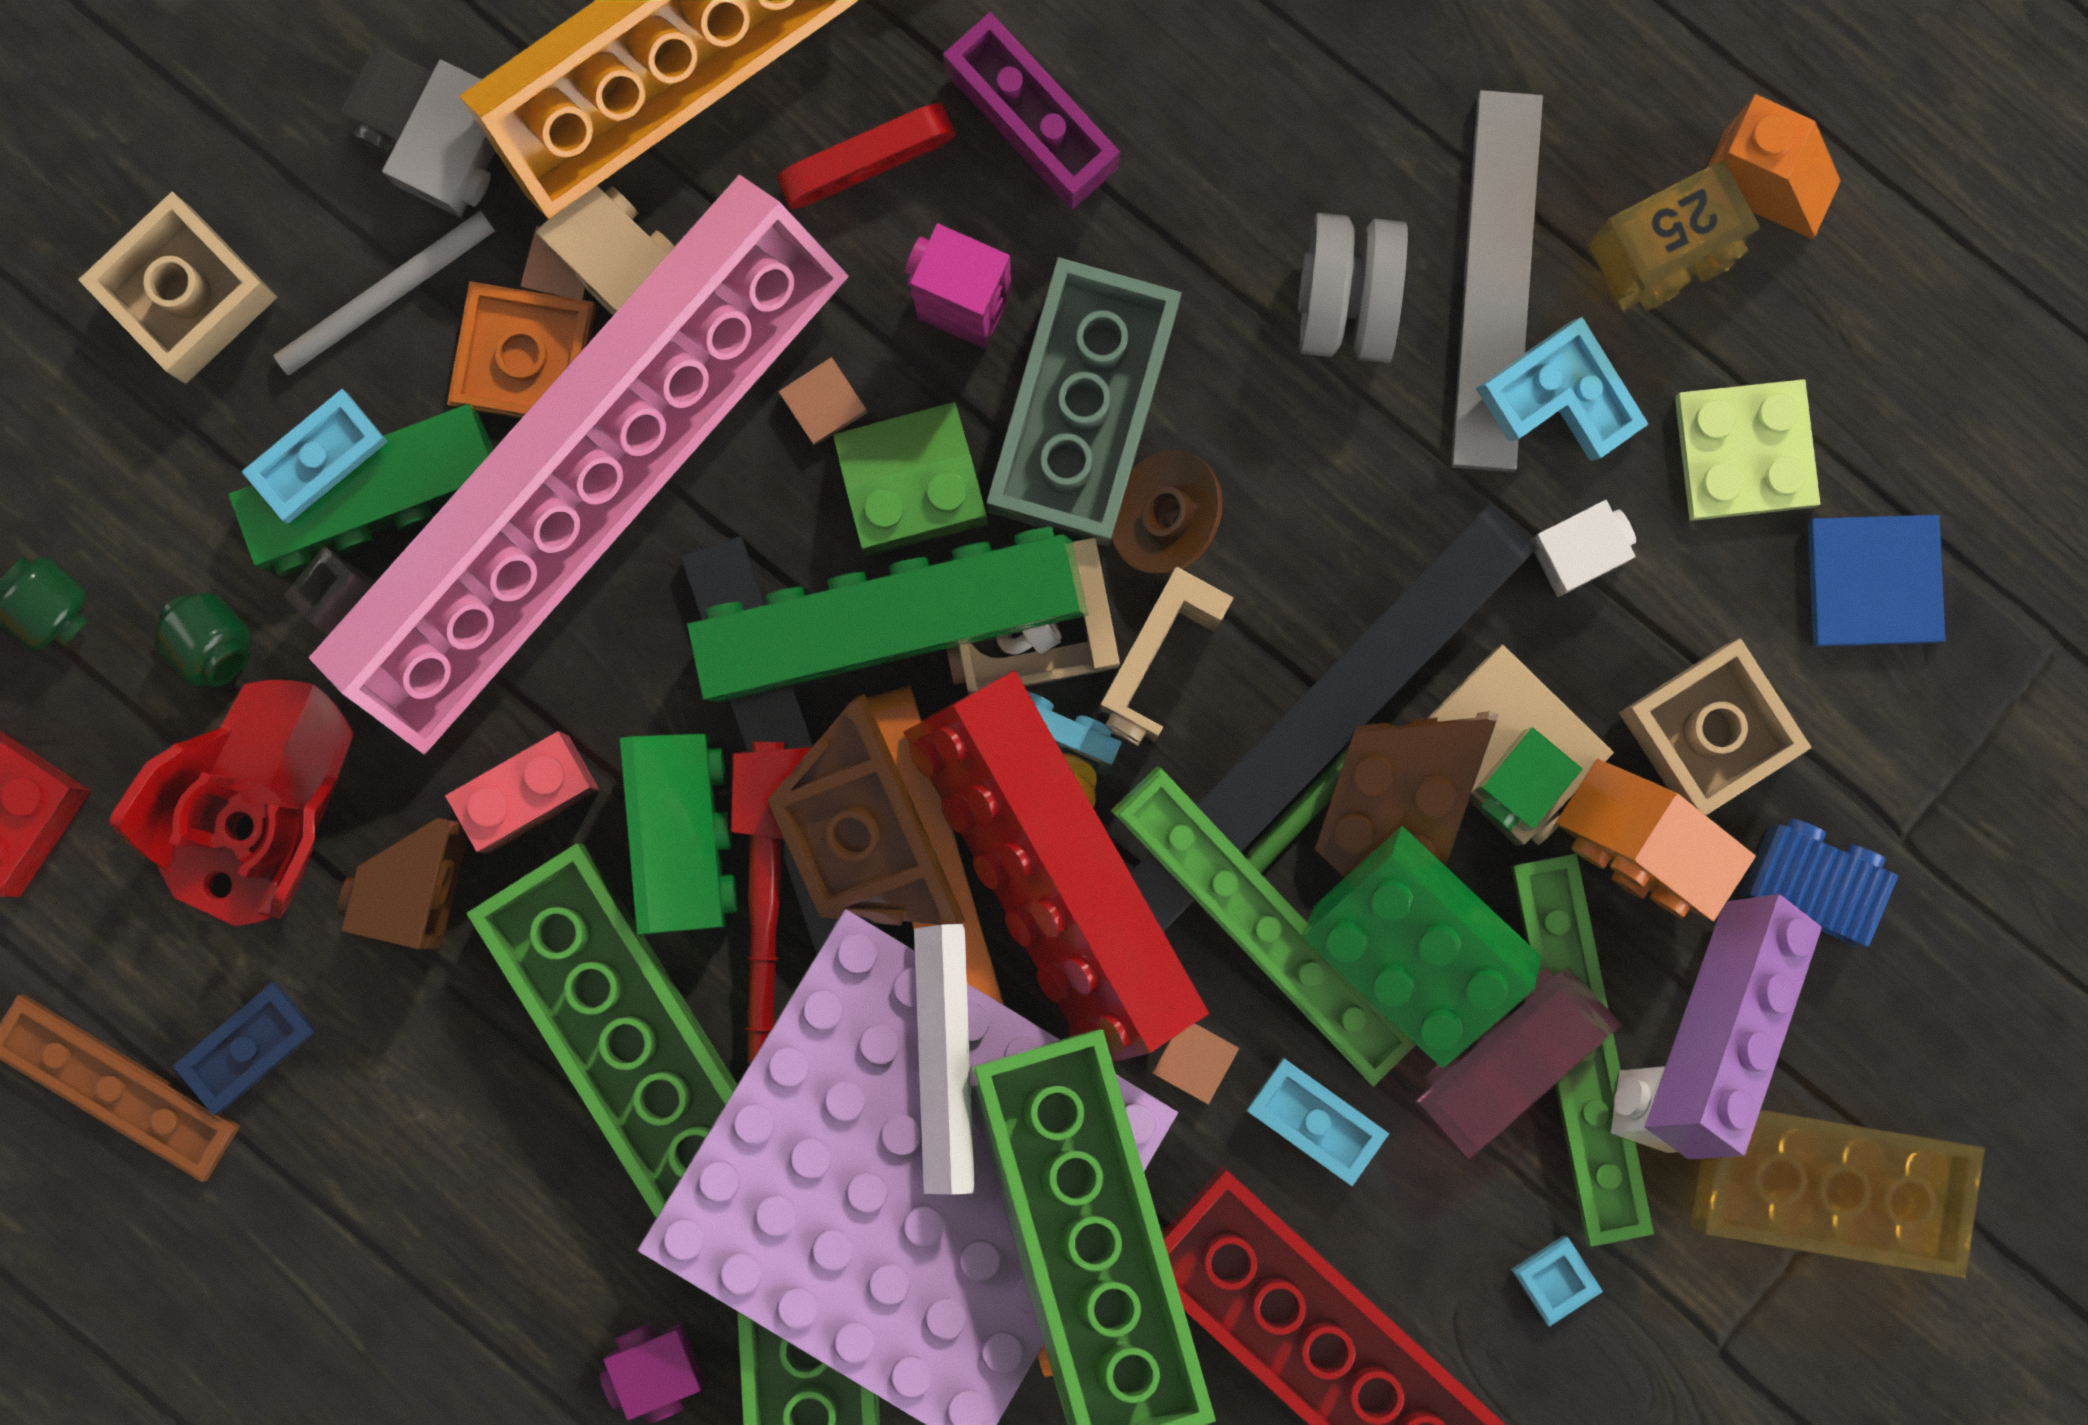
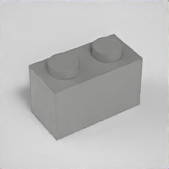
M440 59L382 172L394 186L462 218L468 204L475 207L484 196L490 181V172L486 171L496 151L459 97V95L482 79Z

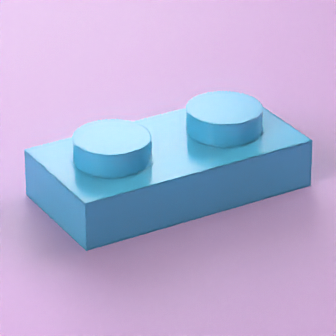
M341 389L246 467L242 473L281 520L289 524L388 441L350 395Z
M1027 691L1061 752L1084 758L1093 766L1097 774L1107 777L1122 743L1110 737L1112 731L1108 729V726L1086 716H1077L1075 721L1052 712L1054 705L1050 701Z
M1283 1057L1246 1108V1111L1351 1186L1357 1181L1389 1135L1384 1129Z

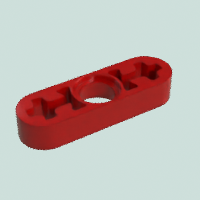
M942 103L930 104L803 159L780 172L776 180L790 209L805 207L929 153L952 140L956 132Z

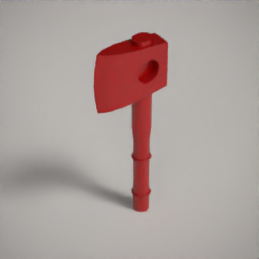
M753 741L752 752L731 754L729 830L734 833L750 835L748 908L751 929L750 956L747 957V960H750L748 1027L745 1028L748 1031L747 1063L750 1064L774 1026L775 961L779 959L776 957V927L780 907L781 848L784 837L767 800L812 748H784V742Z

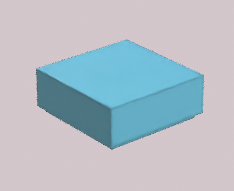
M1565 1235L1511 1269L1548 1326H1551L1603 1292L1577 1250Z

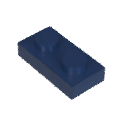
M272 982L173 1065V1067L213 1116L218 1115L311 1038L318 1030L278 982Z

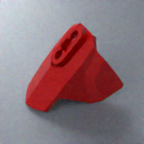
M264 680L244 684L219 728L190 740L175 743L169 749L145 763L112 812L110 826L139 855L158 866L175 899L234 926L254 924L268 920L270 917L280 919L292 902L308 869L315 834L330 801L354 732L339 706L317 685L291 680ZM250 816L253 821V831L248 838L242 840L243 835L240 831V825L244 818ZM226 873L231 879L232 888L226 897L221 898L214 892L213 882L218 875Z

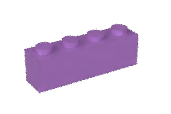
M1775 894L1728 901L1720 911L1644 1128L1687 1159L1745 1156L1822 929L1819 924L1782 895Z

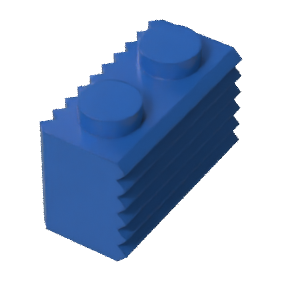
M1790 818L1787 826L1781 824L1769 825L1765 830L1764 837L1760 842L1749 873L1745 877L1739 896L1748 899L1780 894L1822 927L1821 932L1856 947H1869L1898 878L1897 874L1882 868L1886 858L1854 844H1849L1846 852L1827 845L1823 842L1827 834L1825 831L1798 819Z

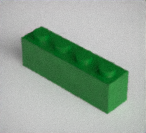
M466 404L384 435L388 441L385 445L289 524L281 520L253 485L229 493V498L254 566L267 572L276 570L279 577L288 576L312 567L315 564L312 556L336 548L338 554H346L369 546L374 542L372 534L394 525L398 532H403L429 523L433 518L431 511L442 508L493 451L480 413L470 404Z

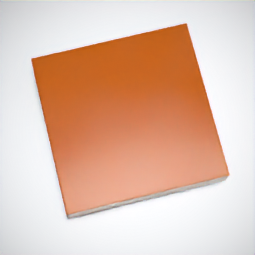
M469 281L447 405L450 408L456 409L470 404L479 413L521 420L591 341L596 304L591 301Z

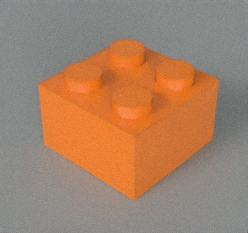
M1598 758L1556 821L1558 826L1576 839L1571 847L1575 853L1601 869H1604L1609 864L1610 868L1615 871L1610 878L1613 882L1641 899L1645 898L1648 891L1653 892L1650 898L1655 903L1680 918H1684L1690 910L1714 922L1756 857V855L1678 793Z

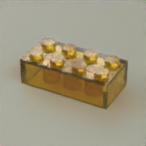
M1760 1109L1745 1156L1701 1159L1691 1228L1706 1235L1966 1278L1985 1148L1961 1142Z

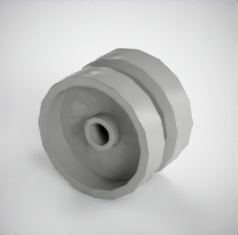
M1316 212L1309 251L1304 255L1298 302V312H1301L1300 354L1332 357L1342 344L1346 318L1352 319L1351 346L1357 360L1389 363L1396 344L1403 300L1408 245L1407 224L1403 221L1373 219L1365 229L1360 256L1357 258L1354 257L1355 230L1349 216Z

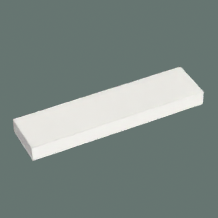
M963 924L915 928L924 1194H971L975 1189L965 928H963Z

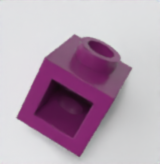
M684 1323L656 1334L652 1325L647 1324L616 1337L615 1341L619 1349L612 1351L603 1359L607 1370L600 1372L602 1387L611 1407L615 1409L622 1406L627 1421L644 1414L648 1424L682 1411L684 1406L681 1399L701 1391L707 1383Z

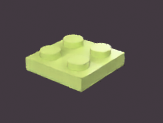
M1805 379L1680 392L1675 396L1689 521L1807 509L1821 505Z

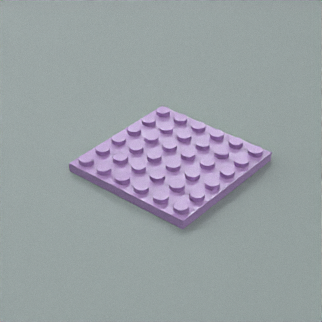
M845 909L637 1251L926 1425H997L1044 1344L972 1090L971 1110L975 1190L971 1194H924L915 951ZM967 983L970 1066L1059 1040ZM1116 1074L1142 1167L1145 1171L1178 1112Z

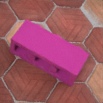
M937 223L930 240L921 236L918 238L905 267V273L910 275L907 285L911 286L910 297L914 300L917 319L987 349L1012 294L1010 255Z

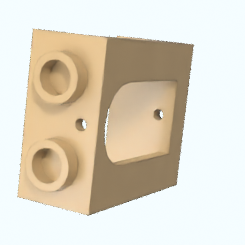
M1096 538L1073 542L1089 616L1083 617L1088 642L1052 648L1043 654H1039L1036 651L1005 658L986 656L980 653L971 643L948 648L947 652L954 685L966 683L968 694L1014 670L1017 672L1023 685L1030 686L1119 669L1120 661Z
M1175 567L1101 703L1099 713L1109 718L1106 726L1114 735L1136 746H1139L1143 737L1155 743L1163 726L1129 709L1127 706L1178 613L1215 632L1234 597Z

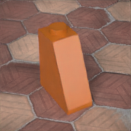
M1755 94L1723 131L1698 187L1704 188L1707 192L1813 239L1818 232L1841 180L1816 122Z

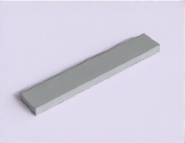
M1480 90L1477 96L1451 468L1514 472L1517 469L1519 439L1507 440L1475 388L1525 353L1543 95Z

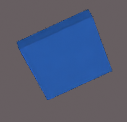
M1940 515L1813 518L1808 521L1813 647L1945 642Z

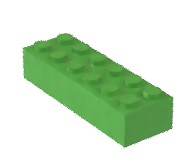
M576 843L467 912V915L657 1218L737 1087V1083L644 934H637L634 918L588 845Z
M1103 1029L1085 1032L970 1066L972 1094L1067 1425H1206L1215 1422L1216 1419Z

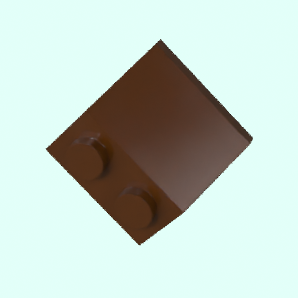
M436 818L359 865L355 878H346L339 895L337 914L345 916L341 931L415 949H442L469 842V837L461 823Z

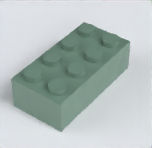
M1058 257L987 499L988 513L1040 528L1052 527L1054 532L1082 540L1096 538L1097 544L1110 547L1178 312L1182 292Z

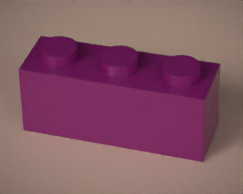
M991 12L943 53L945 74L1071 210H1074L1118 170L1120 151Z

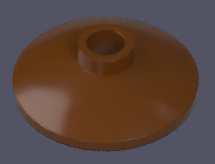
M1167 450L1155 453L1139 462L1132 469L1112 537L1116 550L1127 564L1147 574L1167 575L1172 574L1175 567L1180 569L1188 567L1206 551L1218 530L1222 515V492L1213 470L1202 459L1180 450ZM1180 511L1178 519L1173 524L1175 515Z

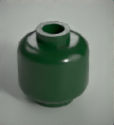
M22 556L0 579V626L31 651L44 649L51 641H54L63 649L88 621L79 613L86 603L87 591L50 558L39 557L29 562Z
M208 592L192 594L190 596L181 595L172 599L164 606L160 612V621L155 630L154 646L185 683L197 687L208 685L219 687L234 680L246 668L250 657L251 633L245 623L221 597Z

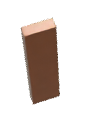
M17 995L0 1023L1 1061L201 1182L208 1181L241 1126L223 1114L213 1116L200 1100L26 995Z

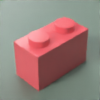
M557 731L450 792L445 797L476 852L490 854L600 790L569 735Z

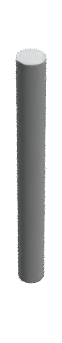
M480 210L273 355L275 360L289 376L494 233V228Z

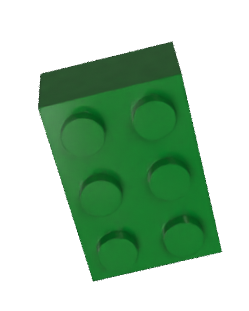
M1403 826L1397 829L1314 905L1302 938L1442 1069L1535 989L1542 958Z

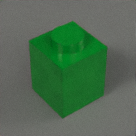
M1531 727L1522 731L1474 791L1485 799L1480 809L1500 827L1511 832L1517 825L1523 831H1529L1537 826L1583 768L1536 729Z

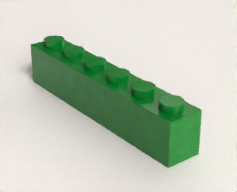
M1052 527L1038 528L1015 535V546L991 551L989 542L976 543L952 550L953 561L929 566L927 557L913 558L891 564L889 566L891 575L867 581L865 572L850 573L827 580L829 590L805 596L803 587H793L766 594L767 605L744 610L742 602H730L706 608L704 610L705 620L687 624L703 700L723 702L1089 616L1073 542L1064 534L1054 536Z

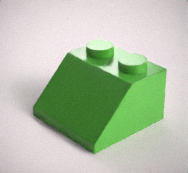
M955 402L833 434L858 536L866 557L988 525L982 496Z

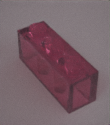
M1570 967L1560 971L1556 976L1547 968L1537 975L1535 989L1523 999L1525 1003L1508 1019L1503 1016L1475 1041L1477 1046L1461 1061L1455 1058L1443 1069L1437 1064L1424 1076L1423 1079L1430 1088L1417 1101L1468 1159L1486 1147L1622 1026Z

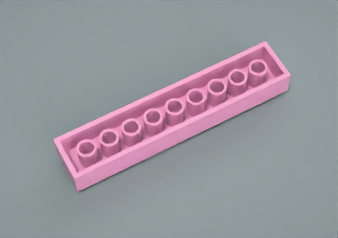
M739 174L309 656V659L342 694L425 755L849 276L778 200Z

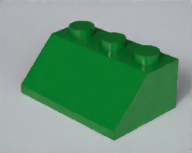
M706 734L621 737L620 748L637 934H660L728 927L727 914L738 912V899L734 874L724 875L722 850L732 849L729 812H718L716 786L726 785V766L723 748H712V739Z

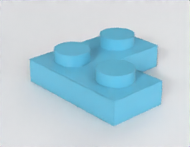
M1583 317L1570 321L1475 388L1508 441L1520 439L1559 411L1590 461L1602 458L1648 425L1645 417Z

